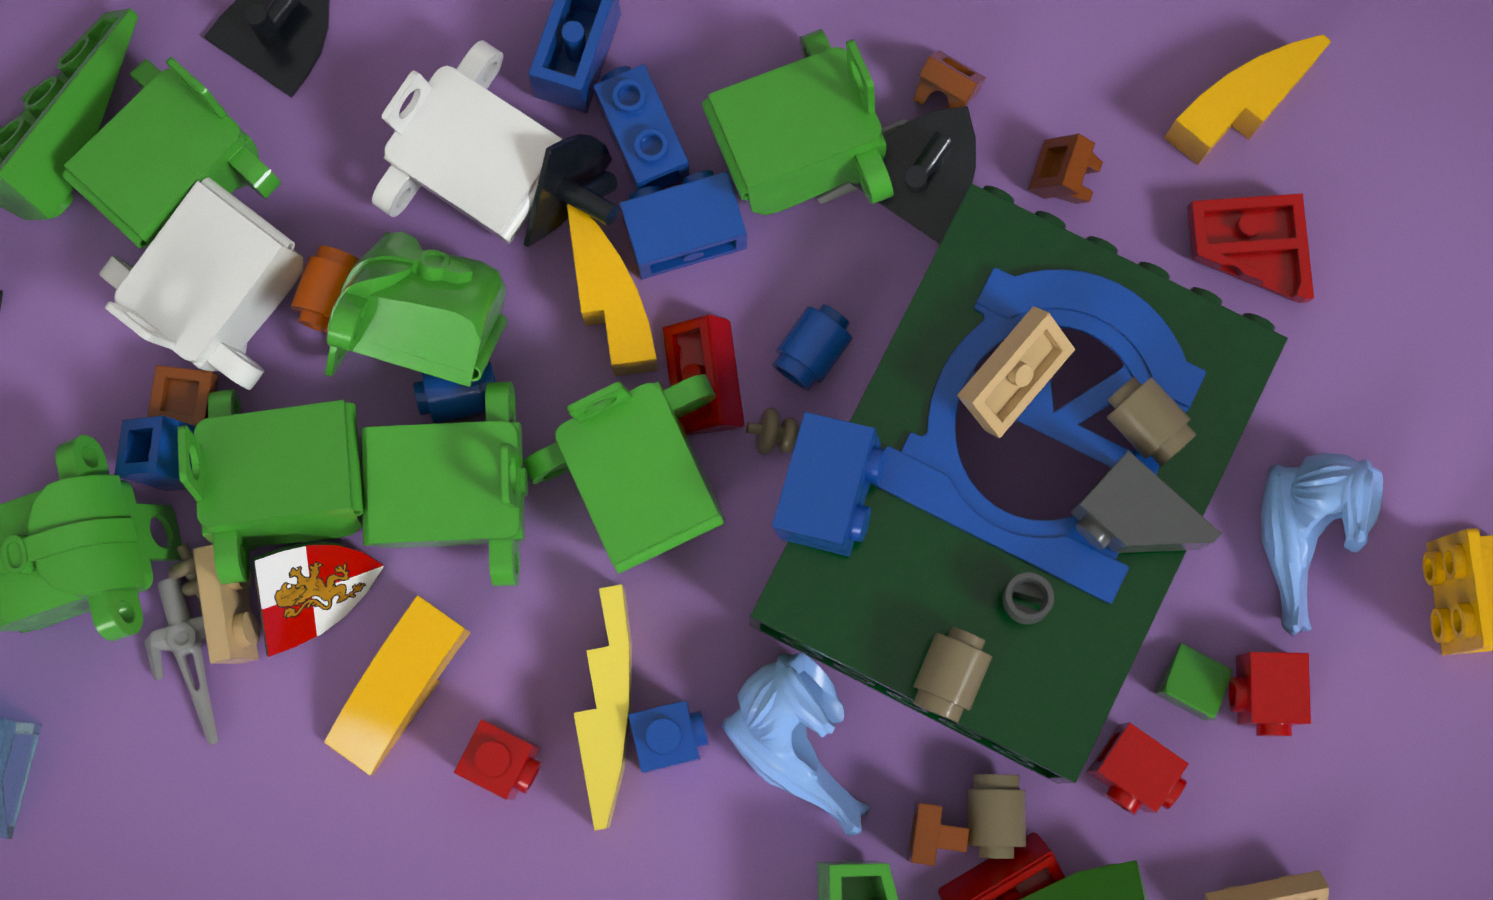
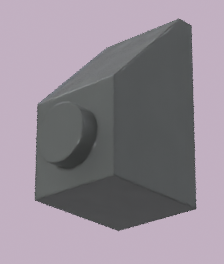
M1129 450L1112 465L1070 512L1079 520L1076 529L1089 543L1100 550H1104L1108 546L1114 553L1201 550L1214 543L1222 534Z

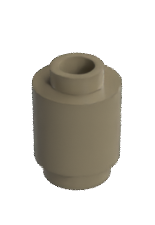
M1134 376L1107 400L1115 408L1107 416L1108 420L1145 460L1151 456L1160 467L1197 435L1187 424L1191 418L1153 377L1142 385Z
M951 626L948 636L935 633L913 685L914 688L918 689L913 704L959 723L963 710H971L992 659L991 655L982 651L986 640Z
M973 774V789H967V828L969 829L967 846H979V858L1014 859V847H1026V790H1020V775Z

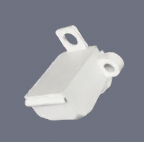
M480 40L468 51L457 69L448 65L443 66L434 73L429 82L417 71H411L382 113V119L395 132L385 146L384 159L391 166L378 183L372 196V204L391 217H396L408 206L422 186L502 241L510 244L530 218L546 148L563 139L487 90L501 68L504 55L486 41ZM412 91H414L410 103L399 114L403 102L408 97V95Z
M206 177L201 182L197 180L134 266L115 255L111 256L99 272V275L117 289L114 296L115 303L109 301L105 309L143 339L173 350L180 357L192 362L199 369L220 371L235 383L251 390L265 371L245 354L247 342L297 282L303 272V256L294 250L295 243L210 177Z

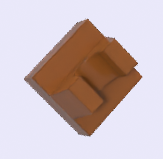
M939 50L929 56L919 74L921 78L913 100L923 106L931 98L934 91H941L948 98L946 109L967 106L977 95L986 77Z
M1079 133L1044 140L1028 190L1043 199L1054 197L1074 204L1090 202L1093 191L1082 185L1085 174L1100 172L1103 161L1093 153L1095 143Z
M156 365L147 417L163 415L196 426L201 420L208 418V396L210 392L216 391L218 375L212 371Z
M915 802L907 861L935 866L937 848L966 853L969 829L941 824L943 806Z

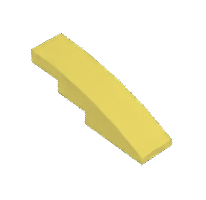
M622 584L599 588L609 646L586 650L596 709L574 713L594 831L609 828L611 825L625 770L630 730L628 714L632 713V643L626 593Z

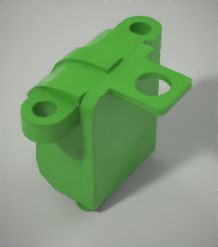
M822 29L800 36V44L804 55L803 59L708 94V98L701 104L740 198L747 200L751 211L765 216L780 212L847 182L860 183L871 205L891 198L894 195L892 183L883 162L886 154V141L882 135L881 123L875 112L874 83L854 39L846 41L845 50L840 47L831 48Z
M172 57L165 61L171 69L160 71L149 60L144 59L129 74L142 90L63 165L66 168L63 172V178L140 249L151 244L197 180L201 182L206 177H210L231 194L235 189L249 185L265 200L282 184L274 173L259 160L258 150L253 140L227 115L224 108L216 101L209 90Z
M403 231L385 232L372 246L370 251L366 252L351 269L342 286L340 296L332 309L327 328V344L330 345L325 375L333 377L345 358L347 351H353L470 387L473 381H478L481 378L507 325L506 317L501 314L507 289L499 270L482 261L446 254L439 250H422L417 239Z
M705 374L690 377L667 389H664L659 381L653 384L645 383L630 391L621 382L613 383L568 405L566 408L569 415L573 418L562 423L554 431L557 442L536 451L523 461L533 484L543 483L569 471L571 472L611 563L618 574L724 524V520H726L711 483L680 421L681 417L707 405L715 399L716 395Z
M512 381L487 383L485 392L486 421L374 426L361 429L364 546L420 548L489 544V569L492 585L494 587L518 586L520 579V542L525 541L524 497L528 495L527 470L523 468L522 424L516 422V398Z
M229 389L209 393L208 418L201 420L196 425L194 435L187 425L178 426L180 481L196 500L197 518L202 524V535L213 544L216 573L222 585L248 581L250 574L249 551H254L259 546L336 539L354 535L362 527L363 499L356 404L337 400L242 413L237 391ZM189 454H190L191 463H192V470H191V466H190Z
M80 435L59 444L56 449L55 460L60 480L47 484L42 490L0 504L1 632L19 631V633L41 630L91 611L95 628L106 640L117 641L136 634L140 631L143 624V613L138 593L149 589L153 582V571L150 561L181 560L177 547L182 545L174 509L170 505L136 504L131 484L126 480H121L120 475L109 474L106 457L100 444L91 436ZM152 517L159 520L165 528L167 534V545L165 548L159 546L151 535L150 521Z

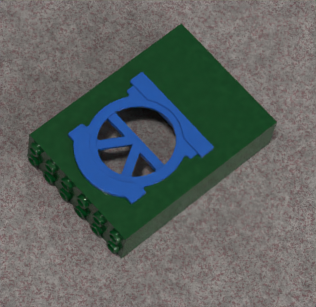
M971 183L849 421L875 428L881 442L880 448L887 450L886 464L881 481L878 485L870 483L864 506L871 507V516L863 542L854 541L850 557L788 542L750 615L749 626L801 653H805L814 660L1056 784L1076 783L1187 550L1114 553L1108 546L1104 550H1100L1089 543L1078 532L1076 525L1079 520L1074 516L1057 520H1032L1015 516L995 506L976 489L963 468L959 457L955 434L956 412L959 402L957 395L975 375V367L980 360L1005 340L1033 306L1047 311L1060 328L1080 331L1101 341L1120 358L1123 367L1055 412L1053 411L1050 379L1016 421L1112 467L1128 449L1079 424L1110 405L1107 400L1132 377L1135 376L1142 385L1153 377L1191 418L1187 424L1197 435L1161 467L1151 456L1145 460L1137 450L1130 452L1203 516L1288 338L1275 332V326L1269 320L1252 313L1240 315L1222 306V300L1208 290L1198 287H1192L1189 290L1169 280V273L1155 264L1149 262H1139L1136 264L1117 255V248L1104 239L1094 236H1088L1085 239L1066 230V224L1048 212H1029L1015 205L1013 197L1007 192L989 185L984 186L982 189ZM1025 572H1032L1043 576L1051 584L1054 591V604L1050 612L1040 622L1029 625L1019 624L1010 619L1004 609L1002 600L1004 590L1011 579ZM1012 597L1015 604L1040 610L1041 604L1028 603ZM951 626L986 640L982 651L992 656L971 710H963L959 723L913 704L918 689L914 688L913 685L935 633L948 636Z

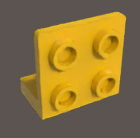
M1470 528L1427 542V552L1423 555L1422 567L1427 584L1433 587L1435 609L1431 612L1430 624L1435 641L1441 644L1442 656L1493 651V535L1480 536L1478 528Z

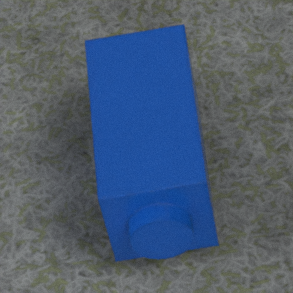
M645 64L633 69L629 66L613 69L601 78V82L593 85L598 108L635 190L649 186H659L661 190L681 183L685 177L690 175L688 159Z

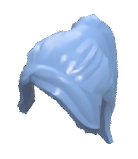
M1320 453L1306 456L1300 467H1286L1279 464L1269 467L1262 497L1261 541L1280 591L1282 627L1290 636H1296L1300 630L1305 632L1312 629L1308 617L1307 581L1318 537L1335 519L1342 518L1346 538L1344 547L1351 552H1358L1368 542V533L1377 522L1382 502L1383 475L1379 469L1374 468L1372 463L1366 459L1358 461L1345 454Z
M805 653L778 655L776 662L763 665L747 679L737 695L740 707L734 714L723 719L721 727L743 758L769 784L819 806L837 821L846 835H859L862 832L861 816L868 813L870 805L856 800L828 773L817 758L814 747L807 738L806 730L807 726L822 738L828 733L832 734L836 726L834 723H841L844 719L843 704L837 697L832 681L813 659Z

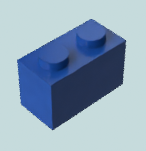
M554 0L528 73L535 98L584 113L588 112L594 95L593 85L598 83L621 16L619 0Z
M711 170L696 172L685 177L682 180V185L661 190L659 186L641 188L631 193L629 200L620 202L623 221L641 280L747 249V232L728 171L716 175Z
M804 412L772 523V528L781 540L850 557L854 541L863 542L871 516V507L864 506L870 483L876 485L880 483L887 458V450L880 448L881 442L875 428Z

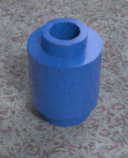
M822 304L819 310L807 306L776 349L779 356L772 364L773 367L789 381L809 391L815 381L822 383L852 341V336L846 331L850 325L849 321L828 305Z
M489 361L481 378L478 381H473L470 387L422 373L423 381L414 382L413 387L420 415L430 414L433 423L438 424L486 414V385L488 382H496L492 363Z

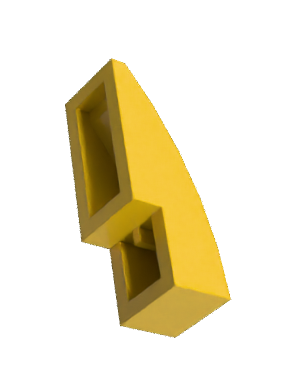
M1323 34L1296 41L1260 55L1228 73L1203 92L1174 121L1164 139L1197 165L1231 126L1247 139H1250L1332 41Z
M567 204L581 314L585 326L606 323L611 366L615 377L658 371L659 368L649 321L638 290L621 256L600 226L589 215Z
M417 595L356 685L324 743L372 776L439 684V676L471 632Z

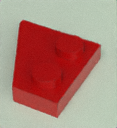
M1303 193L1192 201L1187 206L1193 261L1298 303H1308L1314 299Z

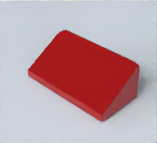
M708 314L662 327L670 387L690 377L705 374L716 395L715 399L707 405L680 418L687 435L743 427L744 416L730 321L726 318Z
M1033 832L1026 836V847H1014V859L989 858L942 886L938 890V894L941 900H1020L1064 879L1065 876L1052 850L1037 833Z

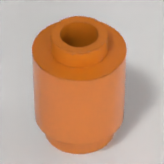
M319 246L316 256L308 258L290 306L294 311L300 313L297 322L313 330L328 333L327 328L332 309L340 296L342 286L351 269L359 260L357 257L333 247Z

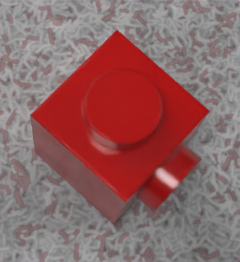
M1248 652L1236 656V677L1230 678L1228 700L1230 710L1237 712L1238 725H1256V736L1285 737L1292 736V726L1311 724L1309 653Z
M481 719L453 773L505 800H514L518 791L526 794L533 784L542 762L535 759L541 747L490 721Z
M1129 722L1117 726L1087 772L1110 787L1105 794L1109 800L1130 814L1135 815L1139 808L1144 812L1157 813L1161 806L1169 809L1179 798L1186 786L1187 781L1181 775L1189 763Z

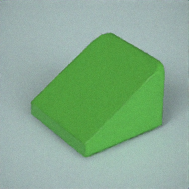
M1179 643L1154 694L1204 721L1214 720L1233 670L1191 647Z

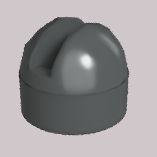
M1032 572L1021 573L1012 578L1005 588L1002 599L1003 606L1009 618L1015 622L1027 625L1035 624L1043 620L1052 609L1054 591L1051 584L1043 576ZM1012 597L1028 603L1041 604L1040 610L1015 604Z

